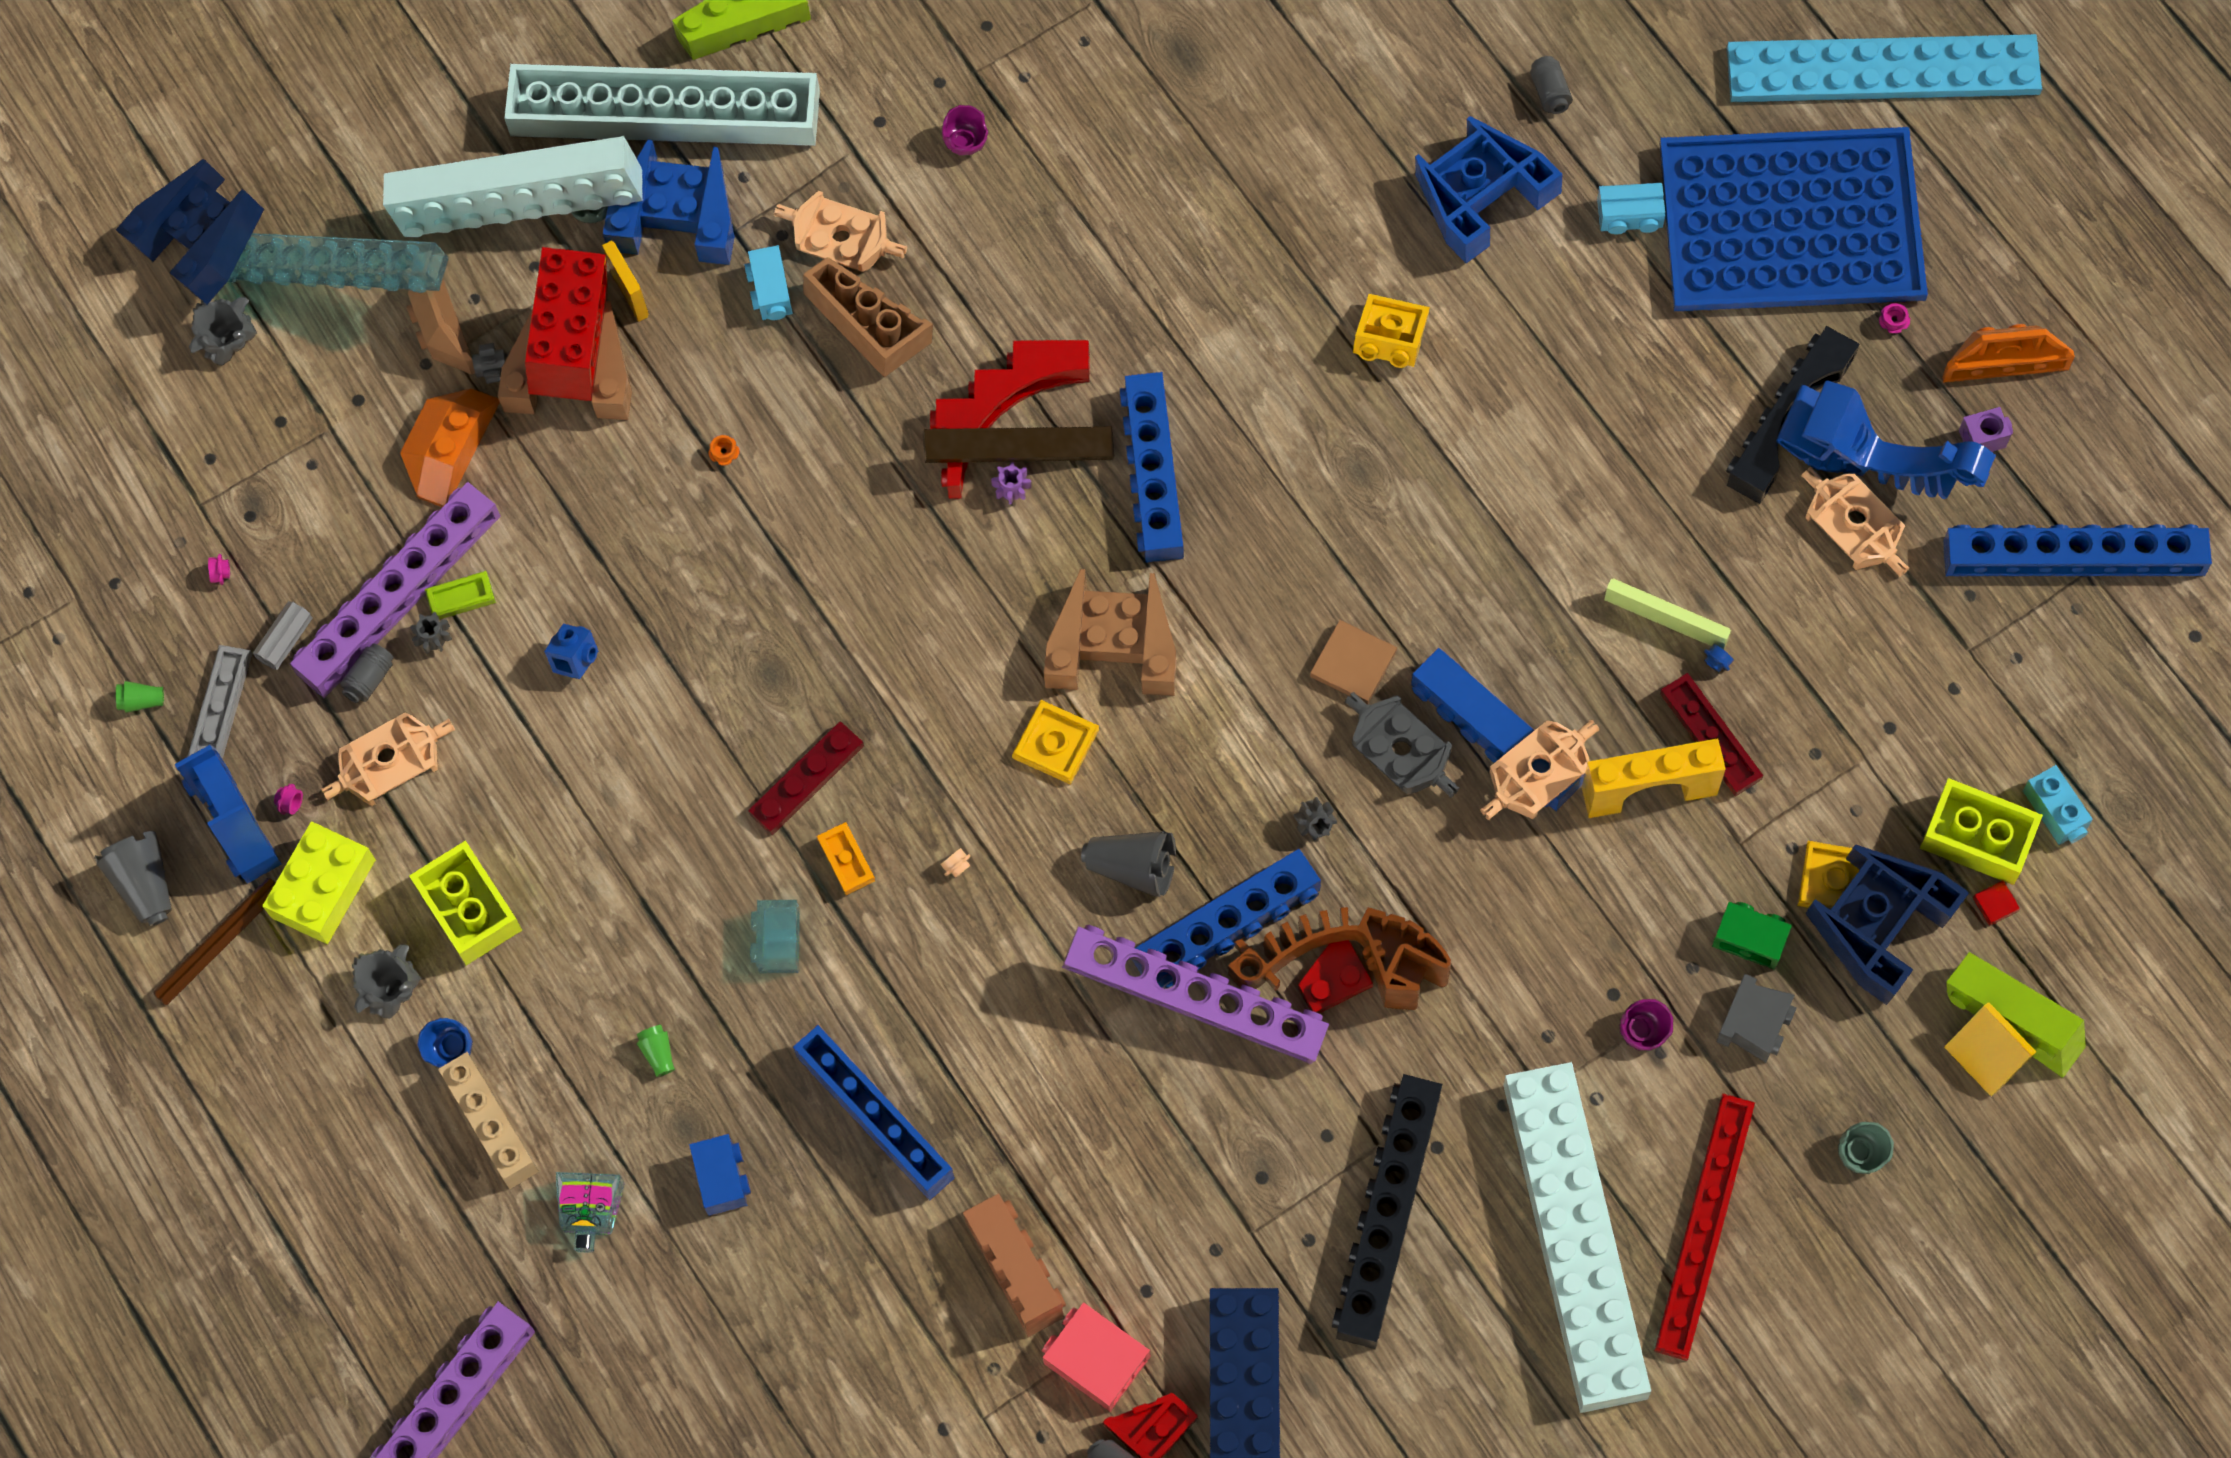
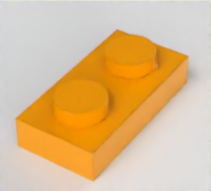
M847 822L817 836L818 842L845 895L875 882V877Z

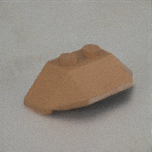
M434 254L429 255L408 291L411 304L406 306L412 323L418 322L421 328L420 331L416 332L422 350L428 348L432 359L471 375L475 374L472 356Z

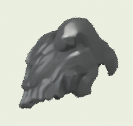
M238 297L233 302L220 299L213 302L210 301L208 305L201 301V304L197 303L196 308H193L194 315L191 330L195 337L189 345L191 353L194 354L204 349L205 358L222 366L231 360L233 352L242 350L245 347L246 341L252 340L257 334L255 327L251 323V317L244 313L249 299Z
M399 945L393 952L379 949L370 954L361 953L359 957L354 958V963L352 964L354 969L352 971L354 976L353 987L359 994L354 1005L357 1013L370 1007L371 1014H377L383 1018L390 1019L398 1012L401 1003L410 999L413 989L417 987L421 977L413 968L412 962L406 961L409 950L408 945Z

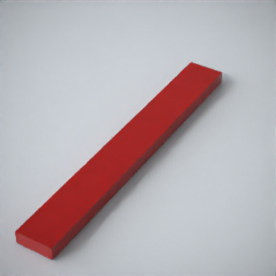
M1723 1093L1721 1095L1654 1352L1685 1361L1689 1358L1755 1102Z

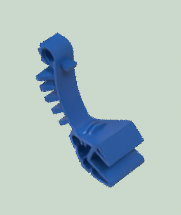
M1825 381L1821 392L1806 385L1800 386L1776 439L1788 452L1799 460L1805 461L1804 463L1816 470L1835 473L1843 472L1844 474H1855L1858 476H1863L1868 470L1878 472V481L1881 484L1886 485L1890 476L1894 475L1896 489L1904 490L1910 479L1911 491L1914 495H1920L1925 486V494L1928 497H1936L1938 493V496L1942 499L1948 498L1957 480L1964 486L1975 484L1977 487H1984L1996 457L1988 448L1972 441L1955 444L1946 441L1943 446L1914 447L1882 441L1873 430L1861 397L1856 389L1831 381Z

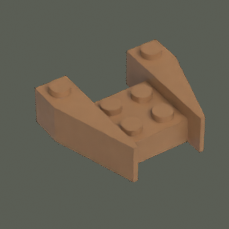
M606 301L592 405L597 418L628 420L632 389L615 314L611 302ZM532 311L502 367L498 398L504 412L535 414L538 395L528 393L525 367Z
M1080 569L1046 644L1045 687L1078 690L1080 660L1143 664L1141 678L1142 694L1175 696L1176 649L1155 573H1150L1148 594L1086 591L1085 569Z

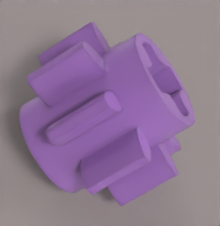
M1011 462L1010 466L1004 468L998 466L999 478H991L992 487L997 488L996 498L1004 497L1008 500L1009 504H1012L1013 500L1019 498L1025 500L1024 489L1032 487L1031 480L1026 478L1027 468L1019 469L1014 466V462Z

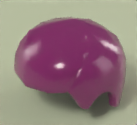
M958 105L948 111L942 125V138L946 147L953 153L973 155L982 150L987 141L989 130H987L985 116L981 111L971 105Z
M1656 999L1636 1001L1629 1005L1620 1018V1034L1627 1045L1638 1051L1654 1050L1664 1044L1672 1035L1673 1016L1668 1007Z

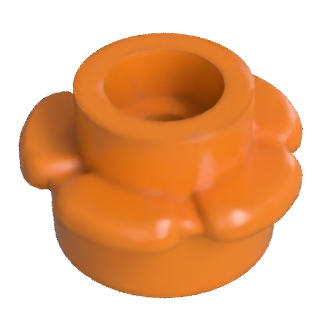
M719 435L711 441L708 455L713 462L717 461L719 465L725 466L731 464L733 459L738 458L740 450L732 437ZM726 449L727 452L721 453V450Z

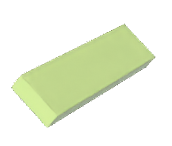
M1614 578L1608 584L1605 601L1712 646L1715 643L1723 650L1725 649L1731 632L1730 628Z

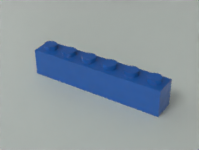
M1440 648L1412 674L1411 686L1416 696L1422 701H1430L1437 707L1436 711L1441 718L1449 723L1453 721L1461 728V734L1473 744L1477 742L1485 749L1486 756L1493 763L1534 731L1533 728ZM1536 759L1532 762V768L1536 772L1545 773L1550 769L1549 763L1544 759ZM1584 775L1545 807L1550 806L1557 811L1582 786Z
M819 1025L793 1046L799 1061L929 1201L955 1179L950 1165Z

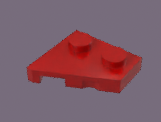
M1349 940L1329 943L1298 984V989L1309 1009L1319 1014L1373 987L1369 975Z
M1170 1393L1157 1398L1154 1402L1144 1403L1118 1416H1110L1103 1421V1425L1139 1458H1163L1196 1422L1198 1415L1174 1393Z

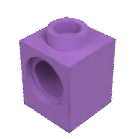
M1998 407L1964 417L1959 432L1963 442H1977L1993 452L2006 448L2013 434V428L2010 419L2007 416L2004 417L2001 408ZM1988 428L1994 432V435H1987L1981 429Z

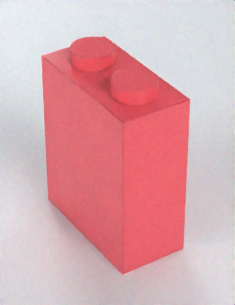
M1083 1302L1079 1309L1073 1307L1062 1323L1065 1325V1328L1059 1336L1052 1335L1042 1349V1352L1045 1353L1043 1356L1044 1365L1111 1412L1150 1359V1350Z

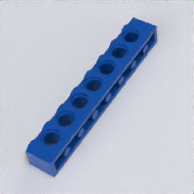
M2061 524L2051 526L2050 528H2036L2034 525H2021L2017 528H2004L2002 525L1971 528L1969 525H1956L1948 528L1943 540L1945 576H2205L2212 565L2209 528H2199L2193 524L2183 525L2179 528H2166V526L2160 524L2151 525L2147 528H2134L2132 525L2127 524L2118 525L2114 528H2101V526L2094 524L2086 525L2082 528H2069L2067 525ZM2044 545L2050 549L2051 553H2043L2037 546ZM2109 545L2115 549L2116 553H2109L2102 546ZM2135 545L2144 546L2148 553L2139 552ZM2168 545L2178 547L2181 553L2172 552L2169 550ZM1972 546H1982L1986 552L1978 553ZM2005 546H2014L2017 548L2018 553L2007 551ZM2070 546H2079L2083 553L2074 552Z

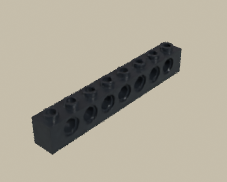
M1403 1074L1401 1084L1394 1083L1390 1102L1395 1103L1393 1116L1386 1114L1381 1133L1387 1135L1385 1147L1378 1146L1373 1166L1379 1167L1377 1178L1369 1179L1365 1198L1371 1199L1368 1211L1361 1210L1357 1230L1363 1231L1360 1244L1353 1242L1348 1262L1354 1264L1352 1275L1344 1276L1340 1295L1346 1296L1343 1309L1336 1307L1332 1322V1328L1337 1329L1336 1339L1372 1349L1377 1347L1443 1084L1406 1074ZM1406 1108H1414L1420 1113V1117L1416 1120H1407L1403 1117L1402 1111ZM1404 1139L1410 1142L1412 1148L1407 1152H1399L1393 1144L1397 1140ZM1391 1171H1397L1402 1174L1404 1180L1399 1184H1391L1386 1180L1385 1176ZM1383 1203H1389L1394 1206L1396 1212L1392 1216H1382L1377 1211V1207ZM1380 1235L1387 1240L1388 1244L1382 1249H1376L1370 1245L1369 1239L1372 1236ZM1371 1267L1378 1271L1379 1278L1371 1282L1366 1281L1361 1277L1360 1272L1365 1268ZM1357 1300H1365L1370 1304L1371 1310L1366 1314H1358L1353 1310L1352 1304Z

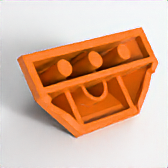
M2016 324L2005 329L1985 327L1973 332L1947 363L1942 379L1943 383L2066 371L2070 369L2075 355L2074 351L2047 329L2037 325L2026 326L2025 324Z
M470 388L426 400L400 452L419 499L443 507L448 502L452 492L457 489L500 403L498 398Z

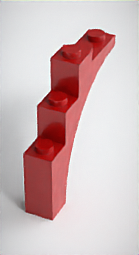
M1089 340L1013 341V352H1007V369L975 370L974 381H969L968 384L969 398L936 399V410H930V429L990 428L1001 415L1020 401L1034 394L1065 384L1090 382ZM969 462L947 463V468H942L941 484L942 487H947L949 499H962L964 477Z

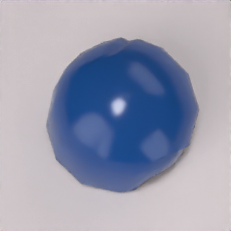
M439 1018L428 1022L420 1031L417 1046L425 1062L441 1068L466 1052L471 1055L473 1041L467 1027L462 1023L449 1018Z

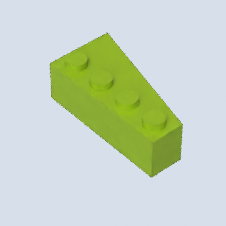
M704 0L673 19L672 22L677 40L692 60L730 48L732 43L741 40L748 42L757 39V35L774 29L777 32L786 29L788 24L797 21L801 23L809 21L811 16L807 0Z
M1971 952L1966 955L1946 982L1950 1001L1957 1007L1968 1010L1973 1015L1990 1002L2033 1047L2036 1053L2032 1057L2062 1078L2086 1048L2084 1019Z

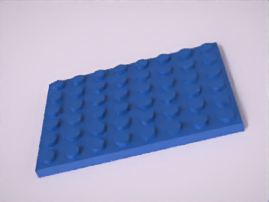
M1909 127L1660 138L1659 146L1674 311L1926 301L1928 292Z

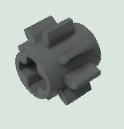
M494 343L479 345V354L472 355L476 377H484L486 384L500 382L502 367L506 361L504 349L496 350Z
M433 612L432 616L425 617L420 614V620L417 622V625L410 626L412 632L416 635L412 638L415 647L423 644L426 654H429L431 650L437 649L442 652V646L445 641L452 640L450 634L446 631L450 627L447 619L439 622L436 612ZM433 630L434 634L429 635L428 632Z
M1315 797L1314 800L1301 803L1299 813L1294 814V818L1298 822L1297 828L1302 836L1309 833L1312 839L1316 840L1318 837L1330 835L1332 824H1336L1337 820L1332 814L1334 809L1329 802L1322 805L1318 797Z

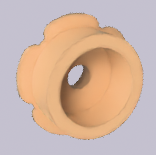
M960 848L940 864L946 871L944 875L948 876L952 873L956 878L971 865L967 860L971 857L970 854L966 855Z

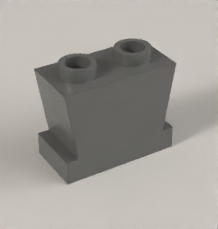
M1744 974L1716 1042L1727 1047L1733 1042L1766 1063L1770 1053L1777 1056L1784 1037L1778 1034L1782 1024L1789 1026L1797 1008L1791 1005L1795 995L1755 985L1756 978Z

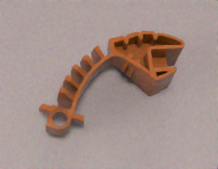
M1348 907L1340 908L1341 926L1330 928L1327 910L1319 911L1318 921L1321 931L1312 934L1307 915L1299 916L1298 927L1302 940L1298 942L1295 940L1288 921L1281 924L1279 930L1280 942L1285 948L1282 952L1272 932L1267 933L1264 937L1263 946L1265 956L1270 960L1268 964L1242 939L1234 942V945L1241 955L1228 965V975L1239 987L1246 985L1257 989L1267 981L1277 991L1280 986V980L1275 974L1297 957L1329 943L1356 940L1364 947L1362 952L1367 960L1368 969L1373 971L1384 1007L1416 1010L1422 980L1425 979L1439 987L1447 986L1449 983L1451 959L1433 936L1428 932L1423 933L1424 929L1411 920L1405 921L1404 917L1393 914L1386 916V912L1368 907L1359 925H1348ZM1246 966H1253L1259 972L1253 977H1246L1241 973V970Z

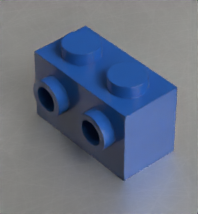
M729 1134L689 1144L703 1205L708 1216L748 1206L745 1195L751 1194L747 1175L740 1176L738 1163L743 1162L739 1142L733 1144Z

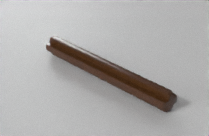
M267 878L154 990L153 994L161 1003L168 1005L264 909L263 904L276 882L271 878Z

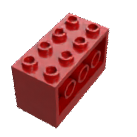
M542 247L525 358L529 394L592 401L605 302L608 292L606 254Z

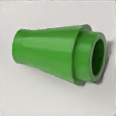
M124 681V684H116L117 710H125V713L164 705L163 687Z
M662 1025L653 1026L637 1034L639 1042L636 1044L654 1070L656 1077L673 1072L675 1068L672 1062L668 1032H664Z

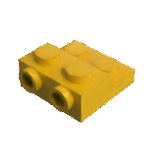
M1368 294L1355 335L1353 353L1359 354L1366 361H1373L1377 358L1390 361L1397 368L1414 367L1430 307Z

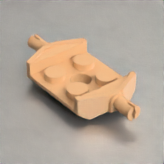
M817 191L799 209L795 210L781 204H777V208H775V217L792 221L795 245L798 251L822 259L828 257L840 265L861 272L870 269L886 253L903 259L907 252V246L892 242L887 238L885 212L880 211L878 216L824 198L821 191ZM838 231H846L850 234L849 238L843 242L834 240L833 236Z
M1809 467L1808 471L1806 470L1801 475L1815 489V496L1805 518L1808 521L1813 519L1854 561L1852 567L1855 570L1881 563H1887L1898 577L1903 576L1909 570V567L1896 555V546L1905 525L1855 474H1843L1831 480L1826 478L1823 481L1813 468ZM1852 511L1861 512L1865 516V521L1860 524L1853 523L1848 518V514Z
M403 713L339 748L340 774L337 775L339 780L321 788L327 800L346 790V792L350 791L370 806L376 804L374 799L431 768L433 772L437 771V739L455 731V728L449 718L431 729L429 725L425 726L412 715ZM384 749L395 751L393 759L388 762L378 761V755Z
M1547 720L1490 766L1489 773L1496 793L1495 798L1480 809L1483 816L1486 815L1485 818L1490 820L1503 808H1508L1531 819L1537 817L1538 811L1585 774L1589 756L1584 744L1586 740L1599 731L1597 724L1593 725L1594 721L1589 720L1578 731L1575 729L1571 731L1558 722ZM1536 759H1544L1549 763L1550 769L1545 773L1536 772L1532 768V762Z

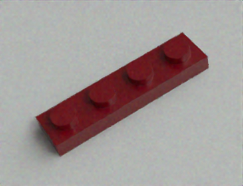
M1688 673L1661 689L1660 695L1695 742L1718 738L1726 769L1723 781L1735 797L1763 779L1764 775Z
M840 721L748 810L749 815L773 836L864 747L863 741Z

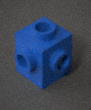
M563 623L556 635L551 638L544 652L553 673L581 679L590 664L595 661L599 651L591 630L582 626L576 627Z

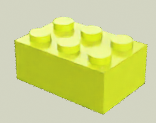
M1948 778L1920 849L2014 885L2022 871L2043 815Z
M311 821L265 900L263 908L272 919L328 945L376 859L368 847Z
M466 840L409 875L466 966L522 931L516 917Z

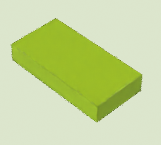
M487 571L425 589L431 614L436 612L439 620L496 603Z

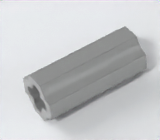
M288 601L254 650L255 658L270 668L278 670L313 619L310 615L311 613L294 602Z

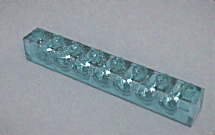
M252 233L228 282L234 283L237 280L249 281L255 284L275 282L285 286L290 283H299L309 287H316L318 284L329 285L334 288L355 286L363 290H370L373 287L384 288L388 291L410 289L414 292L424 293L426 290L439 291L449 257L435 242Z

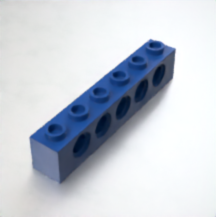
M1163 372L1125 376V388H1119L1121 407L1128 406L1129 416L1123 417L1125 436L1131 435L1132 445L1126 446L1128 465L1134 464L1135 474H1130L1129 476L1131 494L1138 493L1139 503L1133 504L1135 523L1141 522L1142 532L1136 533L1138 552H1145L1146 563L1184 559ZM1142 406L1151 408L1147 413L1137 411ZM1144 435L1155 437L1150 442L1142 441L1140 438ZM1147 464H1156L1158 466L1153 471H1148L1143 467ZM1150 493H1159L1162 495V497L1157 500H1151L1147 498V496ZM1154 522H1162L1165 524V527L1153 529L1150 525Z
M1297 849L1145 941L1135 949L1146 953L1148 949H1153L1164 954L1174 951L1179 953L1181 957L1178 961L1172 963L1178 965L1179 961H1184L1195 965L1199 970L1206 965V960L1213 955L1218 954V956H1222L1233 949L1235 941L1246 937V939L1254 937L1263 929L1262 926L1271 920H1274V922L1282 920L1291 912L1290 909L1299 903L1305 905L1313 901L1319 895L1321 880L1301 850ZM1280 884H1288L1293 890L1288 894H1280L1275 888ZM1252 901H1260L1265 907L1260 911H1252L1247 905ZM1229 917L1233 918L1237 924L1232 928H1224L1219 922ZM1202 934L1208 937L1209 941L1204 945H1196L1191 939L1196 935ZM1132 960L1142 974V965L1138 961ZM1160 972L1157 974L1156 980L1161 988L1168 989L1173 986L1174 980L1169 973Z

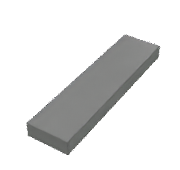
M219 645L188 756L211 745L216 748L223 758L251 661L252 652L250 650Z

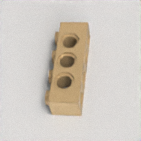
M468 1052L439 1068L440 1074L509 1189L538 1173L537 1167Z

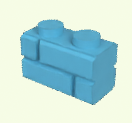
M1662 183L1599 186L1597 205L1600 231H1608L1610 234L1618 235L1632 229H1640L1641 232L1650 233L1658 228H1663L1665 205Z

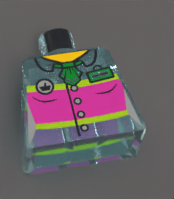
M556 1172L559 1223L564 1233L575 1234L574 1251L583 1253L594 1252L595 1235L612 1234L625 1182L620 1175Z

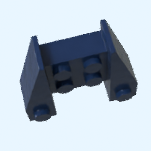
M202 159L137 205L117 227L116 231L152 262L156 260L173 239L188 250L187 253L169 273L191 293L208 305L228 282L264 208L243 189L231 202L216 192L225 179L206 160Z
M1855 844L1846 860L1860 869L1831 910L1815 899L1805 914L1858 985L1887 1005L1913 971L1911 967L1886 950L1915 909L1943 928L1969 892L1941 872Z

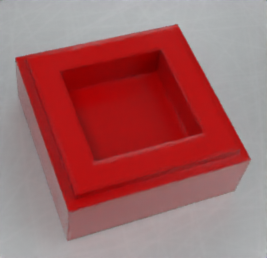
M2004 881L1973 896V900L1989 926L2020 910L2019 905Z

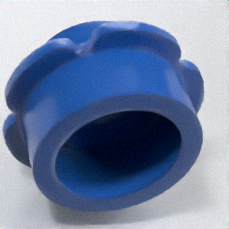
M1715 643L1709 650H1704V653L1707 655L1704 661L1718 673L1722 669L1725 671L1730 670L1729 665L1734 659L1725 650Z

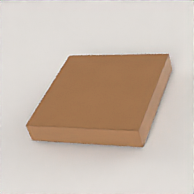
M1339 620L1310 672V677L1348 696L1355 692L1368 705L1397 653V647Z

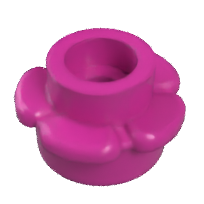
M1892 303L1882 309L1879 324L1882 328L1888 329L1889 333L1898 334L1902 329H1907L1910 325L1909 313L1905 306ZM1895 317L1897 321L1894 322L1891 318Z
M218 554V557L208 558L210 582H220V585H223L224 579L230 578L229 559L223 560L221 554Z
M288 784L284 788L280 787L274 797L277 811L282 815L286 813L295 814L301 806L303 793L301 790L296 789L294 784Z

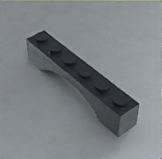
M1828 326L1825 327L1821 335L1817 333L1813 335L1806 348L1810 352L1805 359L1799 358L1790 373L1793 375V378L1789 384L1786 382L1781 384L1774 397L1777 399L1776 404L1773 408L1766 407L1758 422L1761 424L1757 433L1751 431L1742 446L1745 449L1741 457L1735 455L1726 470L1730 474L1727 483L1728 487L1761 504L1776 481L1779 472L1778 442L1776 439L1800 386L1806 385L1817 391L1823 388L1825 381L1840 382L1856 357L1859 343Z

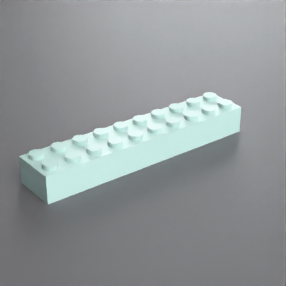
M510 64L504 119L510 136L608 139L624 136L626 140L816 146L820 88L817 73Z
M1570 1062L1506 1075L1504 1081L1505 1095L1580 1413L1648 1400L1651 1394L1649 1379L1573 1064Z

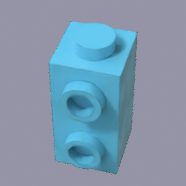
M779 245L748 251L750 263L744 265L748 283L754 281L756 290L750 291L753 309H760L762 320H780L786 315L793 314Z
M2057 765L2028 780L2023 793L2036 812L2043 815L2042 821L2058 845L2068 840L2071 843H2075L2088 834L2087 829L2093 819Z

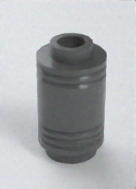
M1544 56L1535 60L1531 65L1530 74L1544 111L1552 114L1563 113L1568 109L1573 98L1559 61L1555 60L1552 56Z
M374 643L370 647H365L364 651L340 682L343 688L342 694L355 703L359 701L367 702L393 666L391 662L393 660L392 654Z

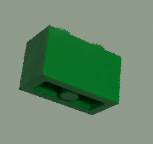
M1728 902L1712 947L1775 970L1792 925L1786 923V920L1779 915H1764L1756 912L1749 904Z

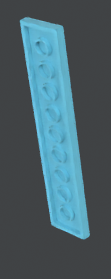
M2037 34L1728 42L1727 45L1731 102L2040 95L2042 91Z

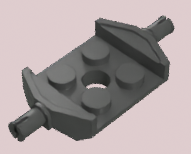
M1352 692L1345 699V703L1359 714V722L1352 739V745L1406 794L1417 793L1431 785L1433 787L1436 785L1440 787L1450 798L1454 796V793L1458 792L1460 787L1445 776L1446 773L1444 772L1452 750V744L1449 741L1444 743L1404 707L1398 695L1372 705H1367L1355 692ZM1397 742H1405L1410 746L1411 751L1406 755H1397L1392 747Z

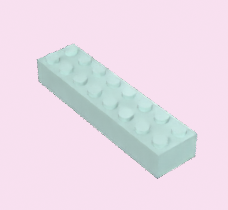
M624 136L384 173L383 206L404 237H420L424 234L437 232L448 233L456 229L479 228L482 225L495 223L507 224L515 220L538 219L542 216L554 214L566 215L574 211L597 210L606 206L629 205L632 202L643 201L642 168Z

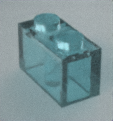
M757 900V911L751 912V930L756 931V943H751L750 946L751 963H756L759 973H799L800 908L797 900Z

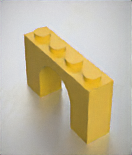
M1718 738L1589 761L1582 784L1588 818L1621 813L1623 802L1628 796L1640 790L1658 785L1681 784L1685 801L1717 796L1726 770Z

